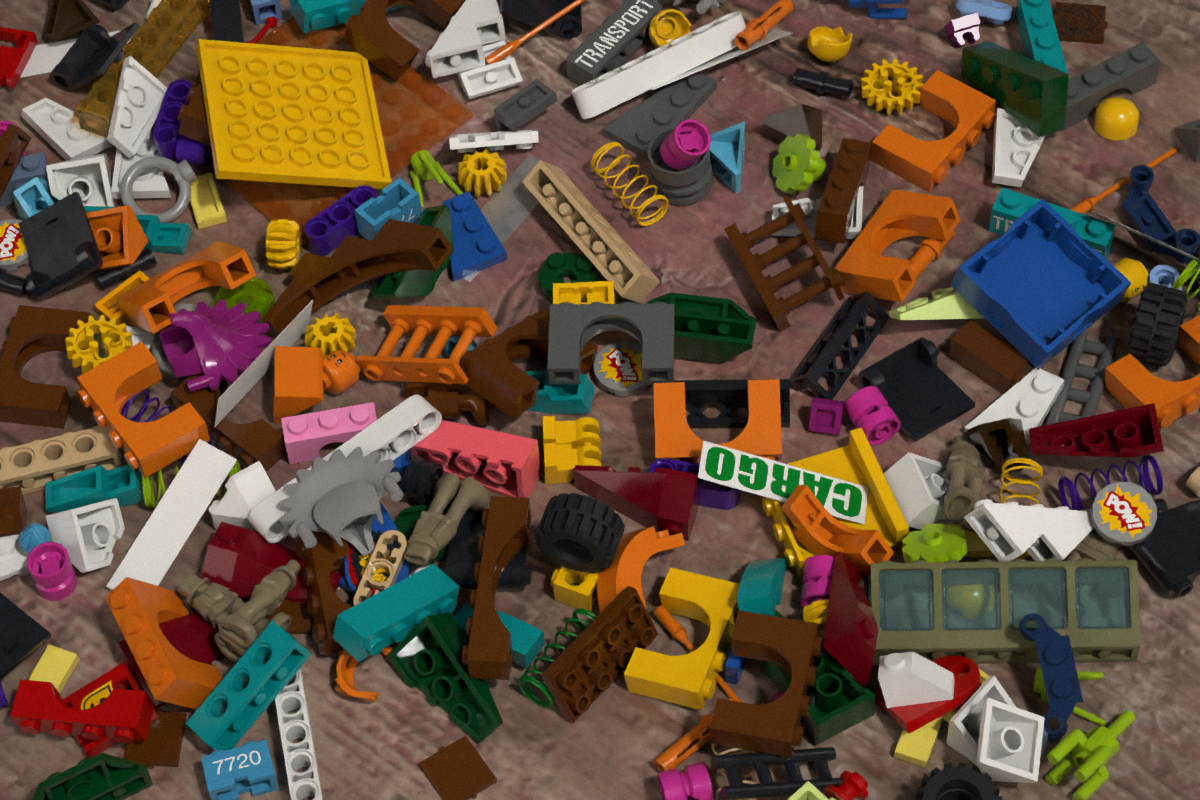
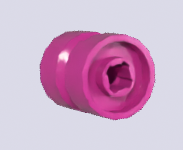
M687 119L680 122L661 143L660 153L663 161L669 167L676 170H685L691 167L709 149L711 143L710 133L707 127L697 120Z
M869 386L860 389L845 403L844 410L853 424L857 426V429L862 427L870 446L880 445L888 441L901 427L900 420L892 408L888 406V402L878 387Z
M45 542L31 550L27 557V566L38 594L43 599L59 601L73 593L77 586V577L66 548L55 542Z
M817 555L806 559L804 562V585L802 586L801 607L803 609L804 606L811 604L813 601L829 599L835 557Z
M705 762L687 765L683 772L674 768L657 773L662 800H714L712 784Z

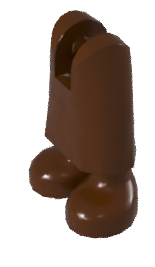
M409 382L404 386V396L406 399L413 395L422 396L441 413L442 418L460 419L462 410H466L472 413L479 425H489L490 409L488 400L465 384Z

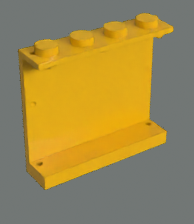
M862 427L850 431L849 445L787 463L788 465L869 487L865 525L833 517L854 529L877 530L892 550L903 547L902 539L907 537L909 527ZM764 497L762 498L763 509L766 516H772L775 522L773 524L774 534L777 541H783L785 545L784 554L787 564L790 568L794 567L798 577L802 578L804 562L806 559L817 555L807 549L793 535L791 530L795 525L781 509L785 502Z

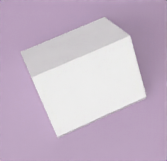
M994 675L988 677L949 721L946 744L975 765L984 699L988 697L1016 707Z
M988 697L985 698L983 701L976 765L982 775L987 773L992 777V781L1038 782L1045 717Z

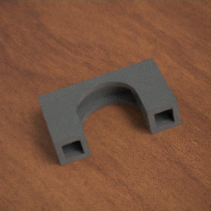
M570 302L550 304L547 366L549 384H581L583 349L591 338L606 331L625 332L633 336L642 347L643 384L674 382V304H667L665 302H654L652 304H635L633 302H623L621 304H604L602 302H593L591 304H573Z

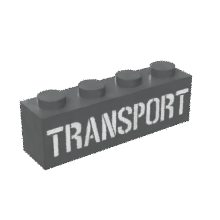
M624 0L620 8L612 16H608L594 33H590L576 50L569 53L566 59L567 78L578 85H583L624 65L650 40V21L660 10H664L663 6L653 0Z

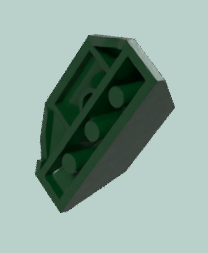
M447 205L425 208L420 214L421 218L414 224L440 228L452 246V252L437 271L407 270L377 277L373 283V297L376 300L428 296L434 290L436 281L442 271L446 269L448 261L454 252L450 208Z
M670 292L645 303L665 302L667 304H674L675 357L722 363L752 349L757 320L749 316L731 299Z
M100 753L94 757L82 759L77 765L63 772H56L48 776L46 780L38 783L31 800H124L153 786L145 764Z

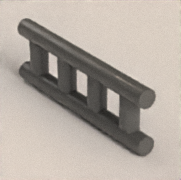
M1085 330L1073 340L1061 376L1065 380L1064 387L1051 407L1046 425L1096 414L1105 386V367L1112 364L1118 338L1108 336L1105 344L1087 340L1088 331ZM1083 351L1101 356L1097 368L1079 363ZM1075 375L1093 379L1089 392L1071 387ZM1067 399L1085 403L1082 416L1063 412Z

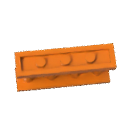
M387 305L383 316L390 324V333L376 356L358 355L356 361L364 371V375L373 381L467 384L469 379L459 366L463 355L467 352L474 337H493L498 328L484 307ZM412 335L400 357H390L401 336ZM426 336H436L424 358L414 357ZM461 336L448 359L438 358L450 337Z

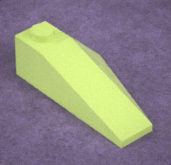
M953 287L938 288L931 292L932 298L929 300L927 297L918 298L889 311L890 318L898 320L984 318Z

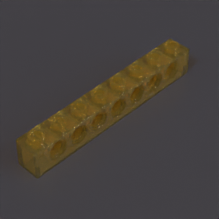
M162 0L156 8H153L147 20L137 29L135 35L122 49L125 54L118 63L113 61L102 77L93 84L86 97L78 103L76 114L78 115L80 129L107 138L124 59L132 56L154 77L158 78L211 10L210 0Z

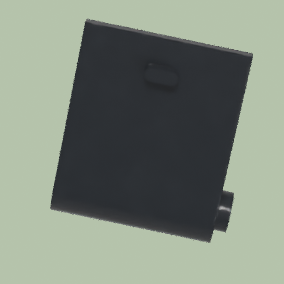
M500 0V14L537 27L575 0ZM582 3L542 30L564 39H572L582 33Z
M135 22L111 37L108 35L107 30L100 25L92 24L83 30V33L59 64L51 71L49 75L51 81L61 90L72 92L101 76L113 61L118 63L125 54L122 49L140 25Z
M79 192L68 195L19 223L34 268L33 271L26 275L25 287L32 297L43 300L103 266L102 257Z
M923 337L859 372V380L862 387H878L888 402V406L892 408L900 420V428L914 442L975 408V402L937 366L938 349L931 340H926Z
M1200 499L1157 513V520L1151 534L1142 542L1128 546L1169 597L1178 596L1181 598L1187 595L1194 587V580L1200 575Z
M468 509L457 527L456 535L449 543L446 575L459 585L460 589H477L478 582H475L476 562H481L482 555H479L480 535H485L486 528H483L482 524L483 511L474 512ZM527 544L515 554L505 567L499 579L497 590H525V584H531L532 565H526Z
M0 593L1 680L51 638V633L2 593Z

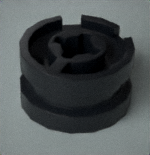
M415 456L407 466L401 480L400 489L404 494L403 497L408 499L415 498L419 504L429 505L435 496L433 492L434 485L444 475L443 466L436 462L429 463L422 456Z

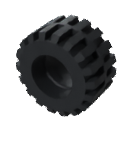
M1151 282L1148 283L1142 292L1127 347L1128 354L1142 361L1165 367L1168 365L1179 338V327L1184 320L1188 303L1187 292Z
M563 493L559 494V496H553L548 501L535 534L537 547L542 550L541 552L563 567L579 572H602L612 565L625 526L619 514L615 513L614 509L603 502L586 495Z
M949 763L944 764L942 771L936 767L931 770L930 777L925 775L921 780V787L918 786L915 800H1002V796H999L1000 789L997 784L991 785L992 777L987 773L983 776L980 775L978 767L973 766L971 770L966 768L965 763H959L958 767L953 768L952 764Z

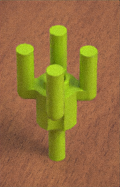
M1125 710L1108 728L1104 726L1099 728L1093 727L1086 735L1078 728L1073 729L1046 755L1047 760L1051 764L1057 765L1045 776L1046 782L1050 786L1055 787L1077 766L1079 768L1074 772V775L1078 781L1084 783L1072 796L1074 800H1087L1109 778L1110 774L1105 764L1119 751L1120 744L1116 738L1136 720L1135 714L1130 710Z

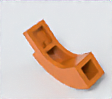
M798 485L781 507L795 525L791 530L793 535L815 555H830L833 557L841 551L860 571L862 576H869L870 563L889 561L894 554L877 530L854 529L835 519L823 507L807 485Z
M653 526L623 535L612 565L608 569L606 568L605 571L598 573L597 596L600 612L602 613L627 586L637 590L646 608L641 586L643 567L653 554L685 546L683 534L679 533L669 536L668 529L655 532Z

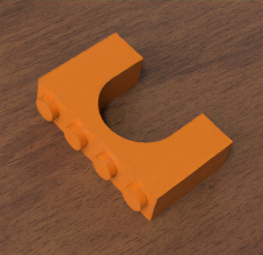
M936 70L921 87L920 107L949 122L955 131L946 138L936 141H925L917 139L888 124L872 141L871 161L930 193L937 183L942 184L951 167L953 165L957 166L961 162L965 151L977 144L981 133L986 128L990 129L996 117V100Z
M892 189L834 268L838 270L844 281V285L840 287L842 292L860 294L867 291L873 298L902 303L917 282L910 263L907 259L883 256L881 253L895 241L911 236L947 240L961 221L953 198Z
M217 241L116 297L129 324L154 334L172 324L168 315L176 313L173 304L181 298L210 286H221L232 290L254 278L257 274L245 249Z
M1200 315L1180 325L1178 347L1199 366ZM1131 354L1105 367L1104 388L1126 409L1155 403L1160 428L1171 425L1174 420L1187 413L1194 412L1200 406V373L1185 381L1163 380L1150 373Z
M142 341L77 377L80 387L77 395L85 408L90 406L93 409L92 414L100 428L106 426L113 445L117 449L122 447L125 451L124 457L131 469L135 470L138 468L144 478L190 453L199 439L205 442L210 441L206 422L190 402L151 422H134L120 414L124 404L132 396L162 380L157 360Z
M780 379L748 380L747 425L738 437L718 445L776 461V458L782 457ZM685 382L653 383L655 460L667 458L679 461H693V463L700 464L703 440L692 432L687 423Z
M126 577L105 599L154 699L197 709L223 678L216 666L192 660L181 654L162 633L159 627L160 623L189 614L179 592Z

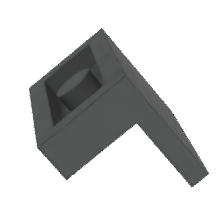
M538 79L534 80L494 109L497 132L510 130L515 132L557 101L556 92Z

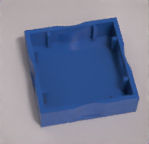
M1044 199L1040 200L1013 222L1004 235L989 242L958 268L951 282V286L1038 370L1123 298L1131 284L1101 253L1087 245L1079 237L1075 229Z

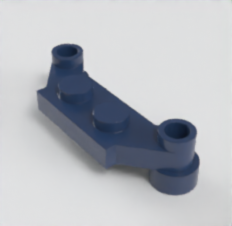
M1145 165L1133 167L1129 177L1131 187L1128 199L1122 202L1121 205L1123 214L1136 231L1193 256L1198 250L1199 234L1188 228L1176 232L1148 193L1153 185V170ZM1140 236L1150 252L1157 250L1174 256L1182 264L1192 261L1191 258Z
M1030 613L1021 619L1019 629L1025 639L1036 642L1050 707L1048 713L1044 716V729L1048 733V739L1059 740L1068 731L1067 722L1076 705L1084 702L1070 636H1061L1046 624L1042 616ZM1030 621L1038 622V628L1035 631L1027 630L1026 626ZM1056 719L1060 722V726L1056 731L1048 729L1047 725L1050 720Z

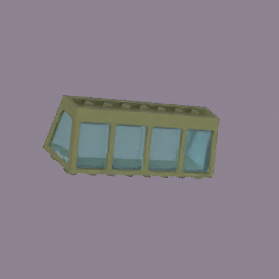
M1083 558L1077 561H1060L1058 559L1026 561L1015 559L1010 562H994L985 559L978 562L948 560L945 562L928 563L923 560H917L911 563H894L892 561L870 563L868 598L878 626L876 651L872 665H879L880 656L915 652L930 661L945 656H963L973 660L976 664L1040 663L1036 642L1025 639L1019 629L1021 619L1030 613L1042 616L1046 624L1061 636H1070L1075 663L1137 662L1140 650L1137 560L1114 558L1108 561H1093L1092 559ZM1030 621L1026 626L1027 630L1035 631L1038 628V622Z

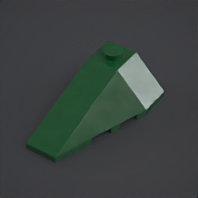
M446 612L427 616L405 639L387 654V657L407 685L420 690L427 696L426 700L430 704L443 709L450 715L452 722L475 741L481 743L503 724L485 679L470 678L468 665H463V646L469 645V640L452 614Z

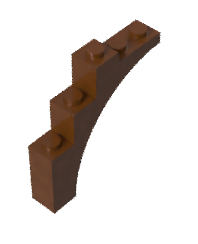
M388 219L373 240L346 236L331 257L305 252L289 273L293 281L262 318V322L269 323V331L276 339L312 300L311 314L337 295L367 280L399 271H437L453 248L440 228Z

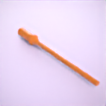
M575 0L519 39L511 42L507 41L505 45L485 57V64L489 65L499 62L510 54H514L520 44L586 0Z
M1170 149L1145 166L1153 168L1177 152L1176 149ZM1130 175L1092 198H1084L1082 202L1070 210L1082 214L1090 210L1093 211L1094 206L1100 200L1129 183Z
M663 605L657 607L653 614L672 635V639L683 643L690 652L695 651L696 648L689 641L685 633L686 629L681 627ZM717 674L715 681L732 700L742 702Z

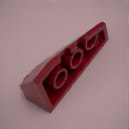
M1155 403L1029 429L1033 455L1136 458L1165 452Z
M575 465L574 481L576 489L603 502L605 505L610 506L612 509L646 528L654 526L655 532L668 529L669 536L682 533L683 539L689 541L698 513L697 474L669 468H656L655 473L641 472L639 467H629L628 472H617L610 466Z
M225 522L220 523L208 544L201 579L207 577L210 579V583L214 582L227 587L229 591L237 593L238 597L251 598L255 585L260 584L265 576L280 566H286L290 560H295L300 564V570L296 576V585L287 593L286 598L291 602H307L308 598L307 586L303 585L301 579L302 560L298 558L295 551L279 543H270L262 535L250 529ZM337 572L330 574V582L334 592L337 591L339 587L338 582L342 577Z
M840 551L835 554L823 646L863 687L868 685L876 651L878 626L860 571Z
M198 612L159 624L162 633L170 644L181 654L192 660L212 665L211 663L222 653L215 641V634L219 631L218 627L214 629L210 622L205 621ZM126 640L118 642L125 663L142 691H146L155 704L154 710L166 705L167 702L154 699Z

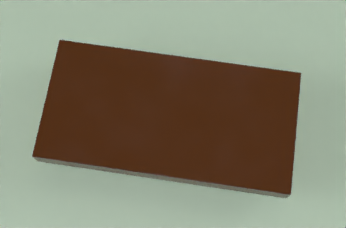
M627 586L541 674L564 719L572 724L589 709L591 704L627 668L635 647L645 649L659 635L635 588Z

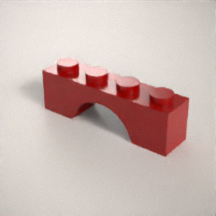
M20 679L10 717L22 732L28 734H38L39 731L51 732L56 736L64 738L70 737L73 734L82 735L87 739L95 741L105 737L113 738L121 743L131 744L134 741L146 742L155 704L146 691L114 688L110 695L97 706L85 710H74L63 706L62 696L51 682Z

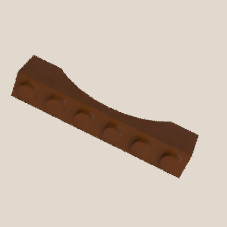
M491 496L489 509L483 510L482 524L483 528H486L485 535H480L479 555H482L481 562H476L475 582H478L477 589H472L470 601L474 614L473 617H468L466 633L467 637H470L469 645L463 646L462 663L463 665H468L470 678L510 680L513 659L512 639L510 632L501 622L495 609V594L505 567L529 541L532 519L529 498Z

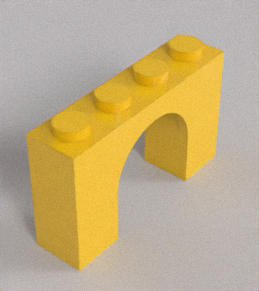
M670 567L659 592L661 604L671 614L701 621L709 627V635L698 649L679 656L665 655L635 647L624 672L628 691L703 711L707 699H711L714 695L716 688L715 679L718 672L724 670L727 661V650L729 645H732V635L739 610L737 594L740 584Z

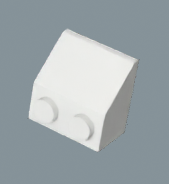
M909 452L883 473L908 527L921 530L927 524H951L961 521L962 518L957 521L949 520L944 511V498L950 485V480L945 477L947 464Z

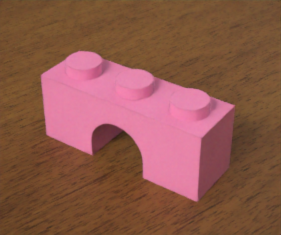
M374 402L281 418L289 464L312 461L316 457H320L319 451L326 444L333 442L345 443L377 420Z

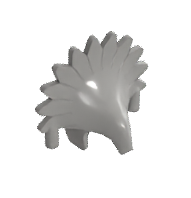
M356 447L345 457L342 451L337 449L333 452L329 462L316 457L313 470L299 469L296 472L300 480L299 483L284 486L285 493L290 497L278 503L281 511H287L280 517L279 521L282 526L292 525L288 531L292 538L299 536L306 548H312L317 543L312 531L324 532L341 547L344 546L341 540L343 538L353 544L363 556H367L375 549L371 534L373 517L375 516L380 525L384 524L379 502L384 492L387 491L393 501H399L403 498L404 494L397 484L401 480V475L399 472H390L395 466L392 459L379 462L381 459L379 450H375L364 457L361 447Z

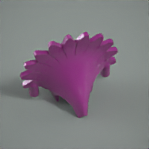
M219 300L212 310L204 302H199L196 311L180 309L178 313L169 314L168 316L172 324L163 328L159 333L162 347L175 377L204 373L203 376L186 381L190 393L206 387L215 391L218 389L222 379L232 385L238 378V372L243 373L263 352L261 349L268 347L272 343L271 337L264 336L270 330L269 323H257L261 318L259 311L245 314L244 303H239L228 310L225 300Z

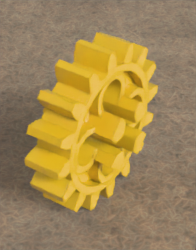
M895 58L890 64L885 59H882L881 66L872 63L871 70L866 69L864 71V78H861L862 98H867L868 106L875 104L877 112L883 108L886 109L888 115L891 114L892 110H897L899 114H902L904 107L912 110L913 103H920L921 87L924 85L923 76L917 75L918 68L913 67L909 69V62L905 61L900 65ZM888 76L893 78L892 82L888 80Z
M101 315L99 320H94L92 316H88V323L78 320V329L70 328L69 337L65 339L67 359H72V366L74 368L81 366L82 373L91 370L133 346L132 334L127 332L126 324L123 323L117 326V318L115 317L110 321H105V315ZM94 333L100 334V347L104 351L105 358L99 357L98 342L94 340Z

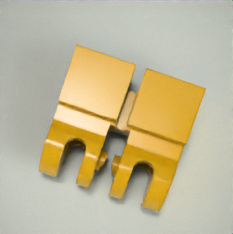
M542 416L545 484L571 482V479H574L575 465L602 466L600 462L602 459L600 449L601 438L599 436L600 423L598 420L591 417H583L572 421H555V416Z

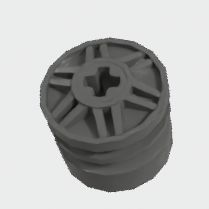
M670 127L659 132L648 146V160L653 185H656L658 188L657 195H664L668 199L669 204L678 206L690 205L702 200L710 192L714 183L710 151L708 149L691 167L685 170H676L669 167L661 157L660 146L662 141L675 128Z

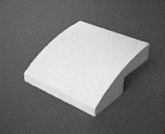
M502 40L482 46L484 58L505 45V41ZM511 55L499 62L484 67L456 73L468 99L523 84V79L514 57L511 58Z

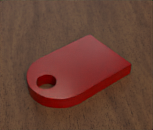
M945 656L932 660L935 664L954 674L953 700L887 708L882 689L880 688L873 692L876 695V703L910 734L965 704L982 685V678L979 668L973 660L963 656Z

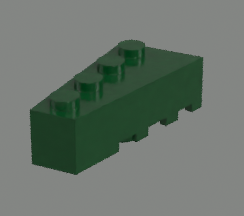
M989 41L963 48L962 77L985 95L995 99L999 106L1037 136L1041 137L1065 129L1068 73Z
M775 610L774 616L785 618ZM822 650L820 657H814L813 666H817L814 687L808 686L806 696H810L809 712L807 716H801V723L817 745L873 716L876 697L868 688L864 689L855 682V677L846 669L842 670L830 660V656L824 650ZM759 660L777 688L785 693L791 683V679L785 670L772 662Z

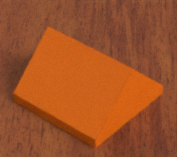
M124 205L86 213L103 261V266L96 271L133 265L149 240L131 206Z
M275 346L273 363V422L275 424L281 423V418L294 416L323 401V350L319 347Z

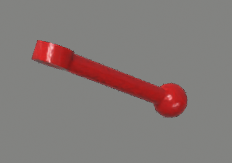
M268 17L266 25L251 41L246 43L256 44L270 28L277 26V19L275 17Z

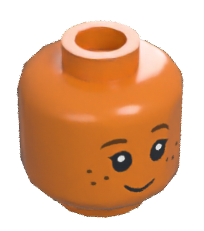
M335 350L323 357V391L325 390L331 395H339L358 382L361 368L353 354L343 350Z

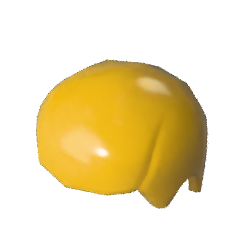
M671 8L660 10L650 21V40L656 48H659L689 33L691 23L681 11Z
M815 27L809 32L808 48L821 61L836 62L847 55L853 34L848 33L845 36L842 27H837L833 30L828 27Z
M1122 97L1107 98L1099 103L1096 109L1094 128L1104 138L1114 141L1127 140L1137 132L1139 111L1134 103Z

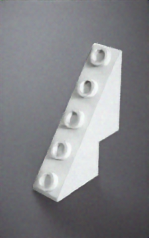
M465 0L456 15L452 16L447 28L439 35L438 41L433 48L427 52L425 63L427 67H431L433 78L486 66L482 45L506 39L503 18L497 1Z
M985 499L975 502L973 504L974 510L964 516L965 520L1000 562H1010L1022 555L1026 550L1035 561L1047 559L1062 561L1094 529L1091 521L1092 509L1078 511L1070 510L1066 506L1045 508L1042 504L1023 506L1019 505L1018 502L1001 504Z

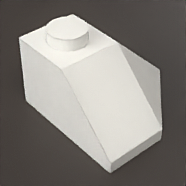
M106 153L46 165L51 195L58 200L74 192H79L84 206L115 207L111 193L112 181Z
M257 461L231 476L225 485L228 491L221 501L215 500L208 509L215 530L218 529L221 522H225L260 534L249 523V514L257 504L276 491L262 464Z
M117 498L46 516L52 542L61 544L66 548L71 563L82 573L111 564L114 556L112 549L116 540L121 539L125 529Z
M915 652L891 653L880 656L878 680L887 708L953 700L955 677L949 670Z

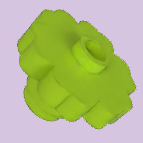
M797 133L794 137L787 136L780 143L778 148L779 154L773 159L772 175L777 177V188L783 192L795 194L797 191L804 192L812 182L823 178L826 171V163L820 157L819 151L814 150L816 145L814 139Z
M942 523L925 525L921 528V531L909 532L907 537L902 539V553L906 563L923 560L928 563L945 562L948 560L960 561L968 552L966 533L958 526L946 527Z

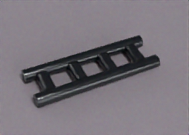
M833 747L794 750L792 758L762 752L718 755L711 758V766L714 770L725 769L730 785L721 788L720 794L723 800L793 795L807 781L820 792H824V789L830 784L837 787L842 783L840 777H832L827 762L833 761L836 758V751ZM814 762L819 779L803 780L798 763ZM784 764L789 781L773 782L768 765ZM755 767L760 784L744 785L739 768Z

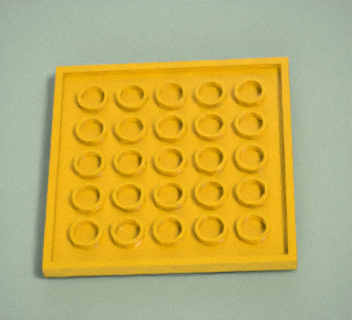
M198 39L196 49L216 179L352 188L368 185L374 189L382 190L391 184L369 64L365 57L358 52Z

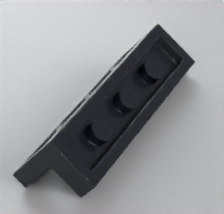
M867 291L848 297L790 379V385L796 391L810 388L818 398L834 399L890 318ZM868 308L878 318L873 326H867L865 313ZM852 331H859L860 345L858 347H852L850 335ZM838 352H844L845 366L843 369H837L835 356ZM822 374H829L830 388L828 391L818 383Z
M748 379V380H769V379ZM780 379V407H783L784 417H781V428L790 427V379ZM674 380V382H685V407L691 413L686 419L690 429L745 428L748 417L739 418L733 412L738 408H748V380ZM708 408H717L722 412L716 418H708L703 414Z

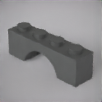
M1141 42L1068 80L1065 129L1085 120L1095 104L1110 92L1126 88L1134 95L1155 84L1160 59Z

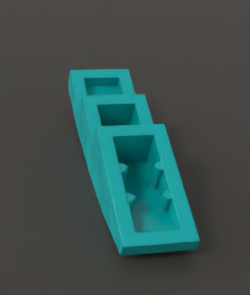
M84 206L86 213L114 208L104 206ZM136 215L149 240L143 250L149 247L152 252L184 254L192 232L188 224L161 223L157 215Z

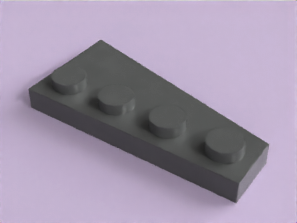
M700 72L674 81L603 127V136L613 142L620 143L622 147L648 160V146L651 140L659 132L670 127H676L680 122L689 119L717 89V81Z

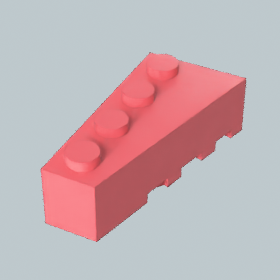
M441 420L439 427L433 433L410 448L412 459L418 455L422 456L429 463L436 462L441 464L444 468V474L454 473L461 481L465 477L473 478L488 491L504 497L528 498L541 476L538 440Z

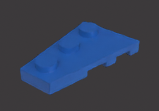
M469 191L442 202L443 205H447L450 208L454 252L450 257L453 282L507 260L506 250Z

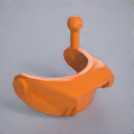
M392 646L382 649L385 656L393 650ZM343 649L338 653L339 660L336 666L338 678L335 679L337 682L335 691L348 697L375 702L378 699V693L358 691L354 684V671L358 661Z

